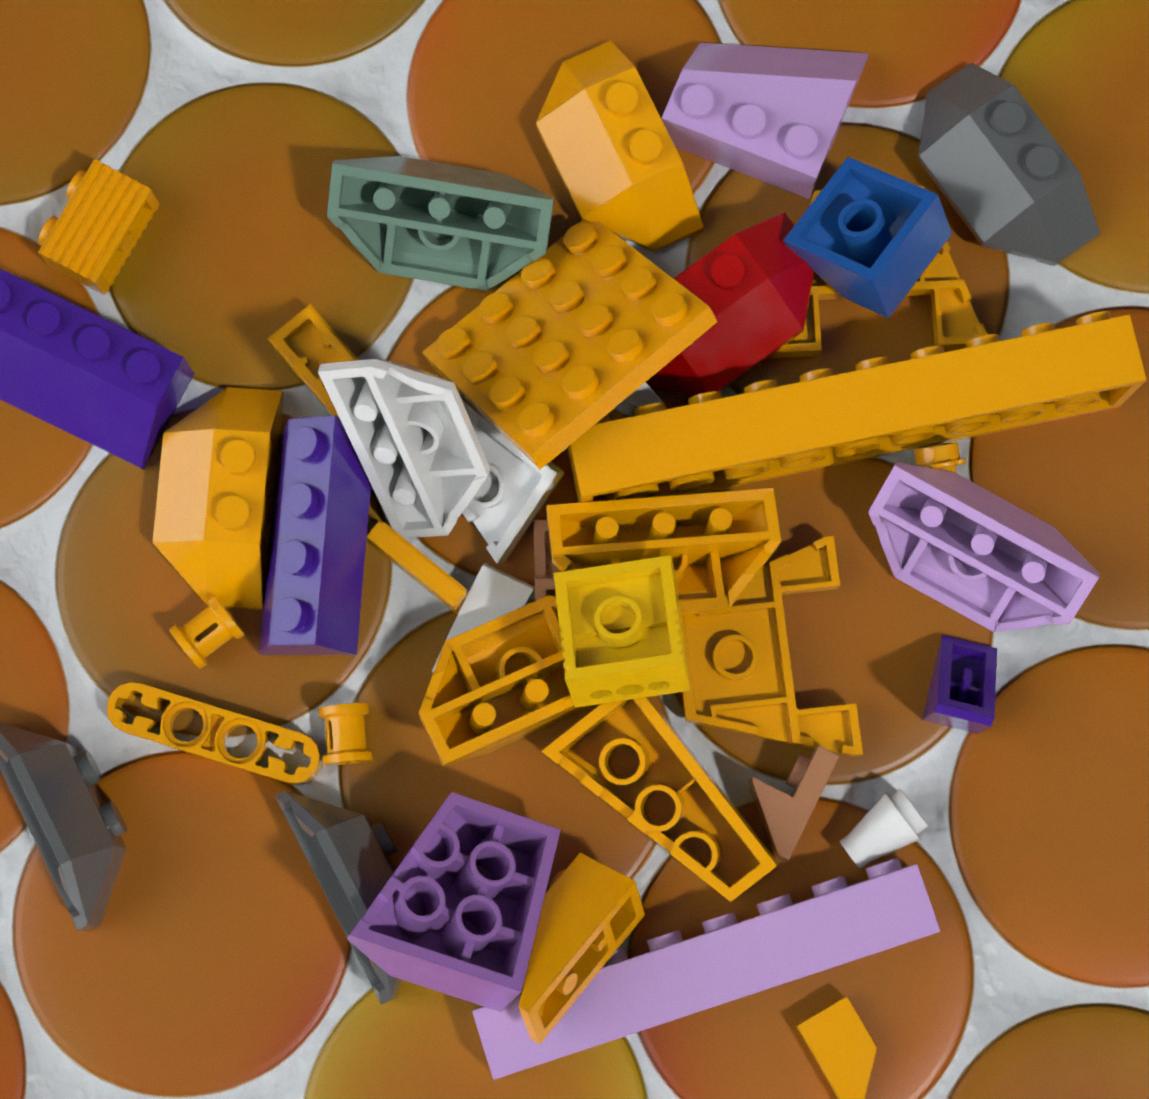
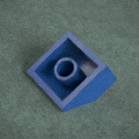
M847 157L783 241L790 250L803 259L817 275L843 298L889 319L952 235L938 194Z

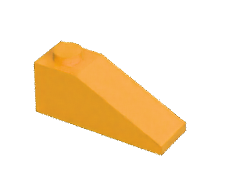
M579 853L566 869L561 870L555 875L549 890L545 893L519 1002V1009L529 1037L539 1045L645 915L635 880L582 853Z

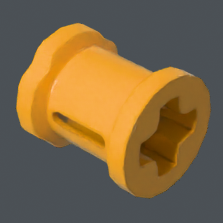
M215 595L207 600V608L182 627L175 624L169 629L173 638L199 669L207 665L206 658L231 638L239 640L245 635ZM214 623L218 624V627L201 641L196 640V637Z
M347 703L318 708V717L325 721L327 754L322 756L324 766L373 761L372 752L367 750L364 715L369 713L368 703Z

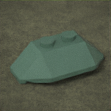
M401 156L334 160L332 163L327 218L337 228L340 227L350 242L379 273L488 291L530 262L546 254L555 197L502 173Z

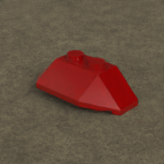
M785 212L735 233L673 278L711 308L718 322L646 381L652 390L692 395L712 391L720 392L804 331L815 272L803 259L785 245L783 240L794 227V224Z

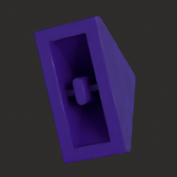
M942 635L922 720L975 734L991 727L995 715L997 648Z

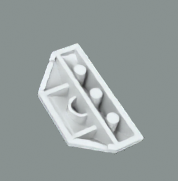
M379 359L321 364L318 374L392 529L403 538L448 536L455 526L457 519L469 505L490 471L489 463L455 383L410 364Z

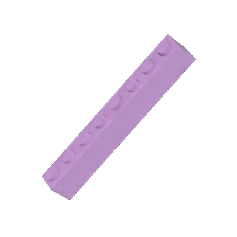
M895 858L866 868L869 879L847 886L844 876L813 885L811 888L815 897L793 904L790 894H786L756 904L760 915L738 922L735 912L728 913L702 922L704 934L683 940L680 930L647 940L650 952L629 959L625 948L616 950L540 1045L529 1037L519 1009L521 994L501 1012L484 1006L474 1009L472 1013L493 1080L941 932L918 865L902 868L899 858Z

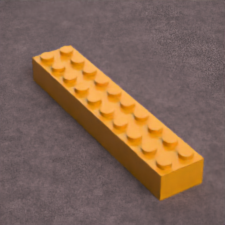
M1101 311L1080 317L1076 320L1077 325L1056 329L1054 323H1042L1022 330V337L1000 341L998 334H989L967 341L966 348L945 352L944 346H930L912 352L910 360L889 363L888 357H877L859 362L855 365L856 371L834 375L831 368L818 369L801 375L799 377L800 382L778 386L776 380H765L744 387V394L722 398L721 392L712 391L689 398V405L667 409L665 403L647 404L634 409L632 417L611 421L610 415H606L568 446V457L578 503L705 493L904 452L919 447L942 444L1120 407L1147 380L1130 314L1111 318L1110 312Z

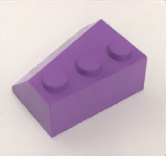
M451 792L347 940L389 976L501 1012L522 991L561 829Z

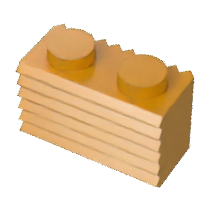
M94 159L87 172L79 170L70 181L66 193L69 201L59 218L52 216L44 224L38 238V243L41 246L38 253L48 266L100 294L106 295L109 287L114 283L115 277L119 275L121 267L125 265L126 258L130 256L132 249L136 247L137 240L141 238L143 230L147 228L148 222L153 218L154 212L158 210L159 202L148 186Z

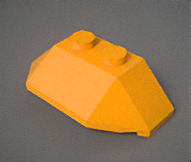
M612 41L562 62L536 121V128L581 220L592 223L599 221L620 238L640 244V247L654 253L702 232L704 226L683 161L636 67Z
M227 387L163 433L152 543L207 606V600L215 595L225 608L263 610L278 440L281 431L283 391Z
M774 488L547 505L546 508L552 563L561 571L671 555L675 569L681 615L728 611L781 543Z
M551 595L545 596L445 641L418 713L443 767L490 753L591 707L575 708L565 682L556 597Z

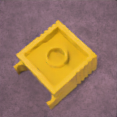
M671 555L553 573L558 620L561 630L560 637L562 640L565 682L575 708L691 691L675 569Z

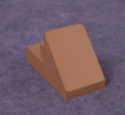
M821 746L815 748L810 757L802 753L798 756L785 783L794 788L791 796L754 777H750L747 781L772 854L782 862L790 859L840 757Z

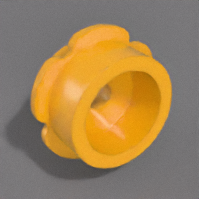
M958 442L913 449L917 466L957 473L956 465L966 463V457L960 458Z

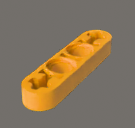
M129 682L120 685L111 693L107 701L106 711L110 722L115 728L135 737L291 785L309 783L318 775L322 768V753L316 742L303 733L141 683ZM137 694H142L141 703L150 709L160 712L163 709L162 702L164 700L170 701L171 703L161 717L160 734L152 733L158 722L145 717L136 716L132 724H127L128 714L121 711V705L124 700L133 702ZM185 710H196L202 716L204 722L200 736L189 742L180 741L173 731V722L176 716ZM246 726L252 728L258 739L255 751L245 758L233 757L228 752L226 746L228 735L237 727ZM269 734L279 735L273 743V746L279 749L293 751L297 743L304 744L303 753L311 758L308 768L298 767L294 775L287 774L289 765L280 759L270 756L268 768L260 767L259 764L268 752Z

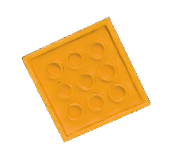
M581 221L569 228L564 236L547 249L545 255L523 267L518 274L496 292L484 298L479 306L456 325L444 331L422 354L444 379L454 382L458 392L541 470L718 321L706 303L601 222Z

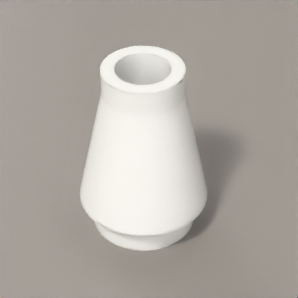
M900 789L890 797L885 793L855 828L840 840V843L855 864L861 869L875 859L920 840L917 834L927 828L928 824Z

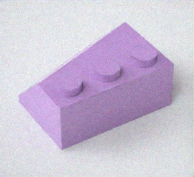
M699 43L683 67L661 119L676 148L810 200L870 53Z

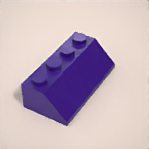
M0 269V400L144 470L195 374L185 358Z
M336 415L289 419L279 434L259 654L357 655L371 483L340 418Z

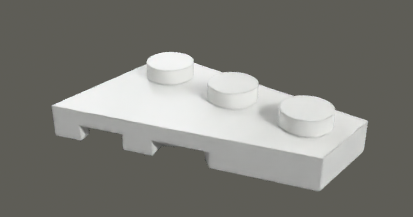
M459 393L490 466L487 478L462 514L469 523L473 522L486 540L488 543L486 549L497 564L504 563L565 472L551 461L539 470Z

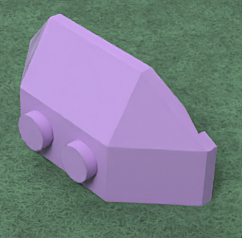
M896 462L868 511L873 525L876 526L882 548L896 579L992 632L1028 629L1052 623L1054 625L1070 624L1100 577V573L1054 526L955 472Z

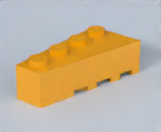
M650 697L600 704L541 751L730 902L779 864Z

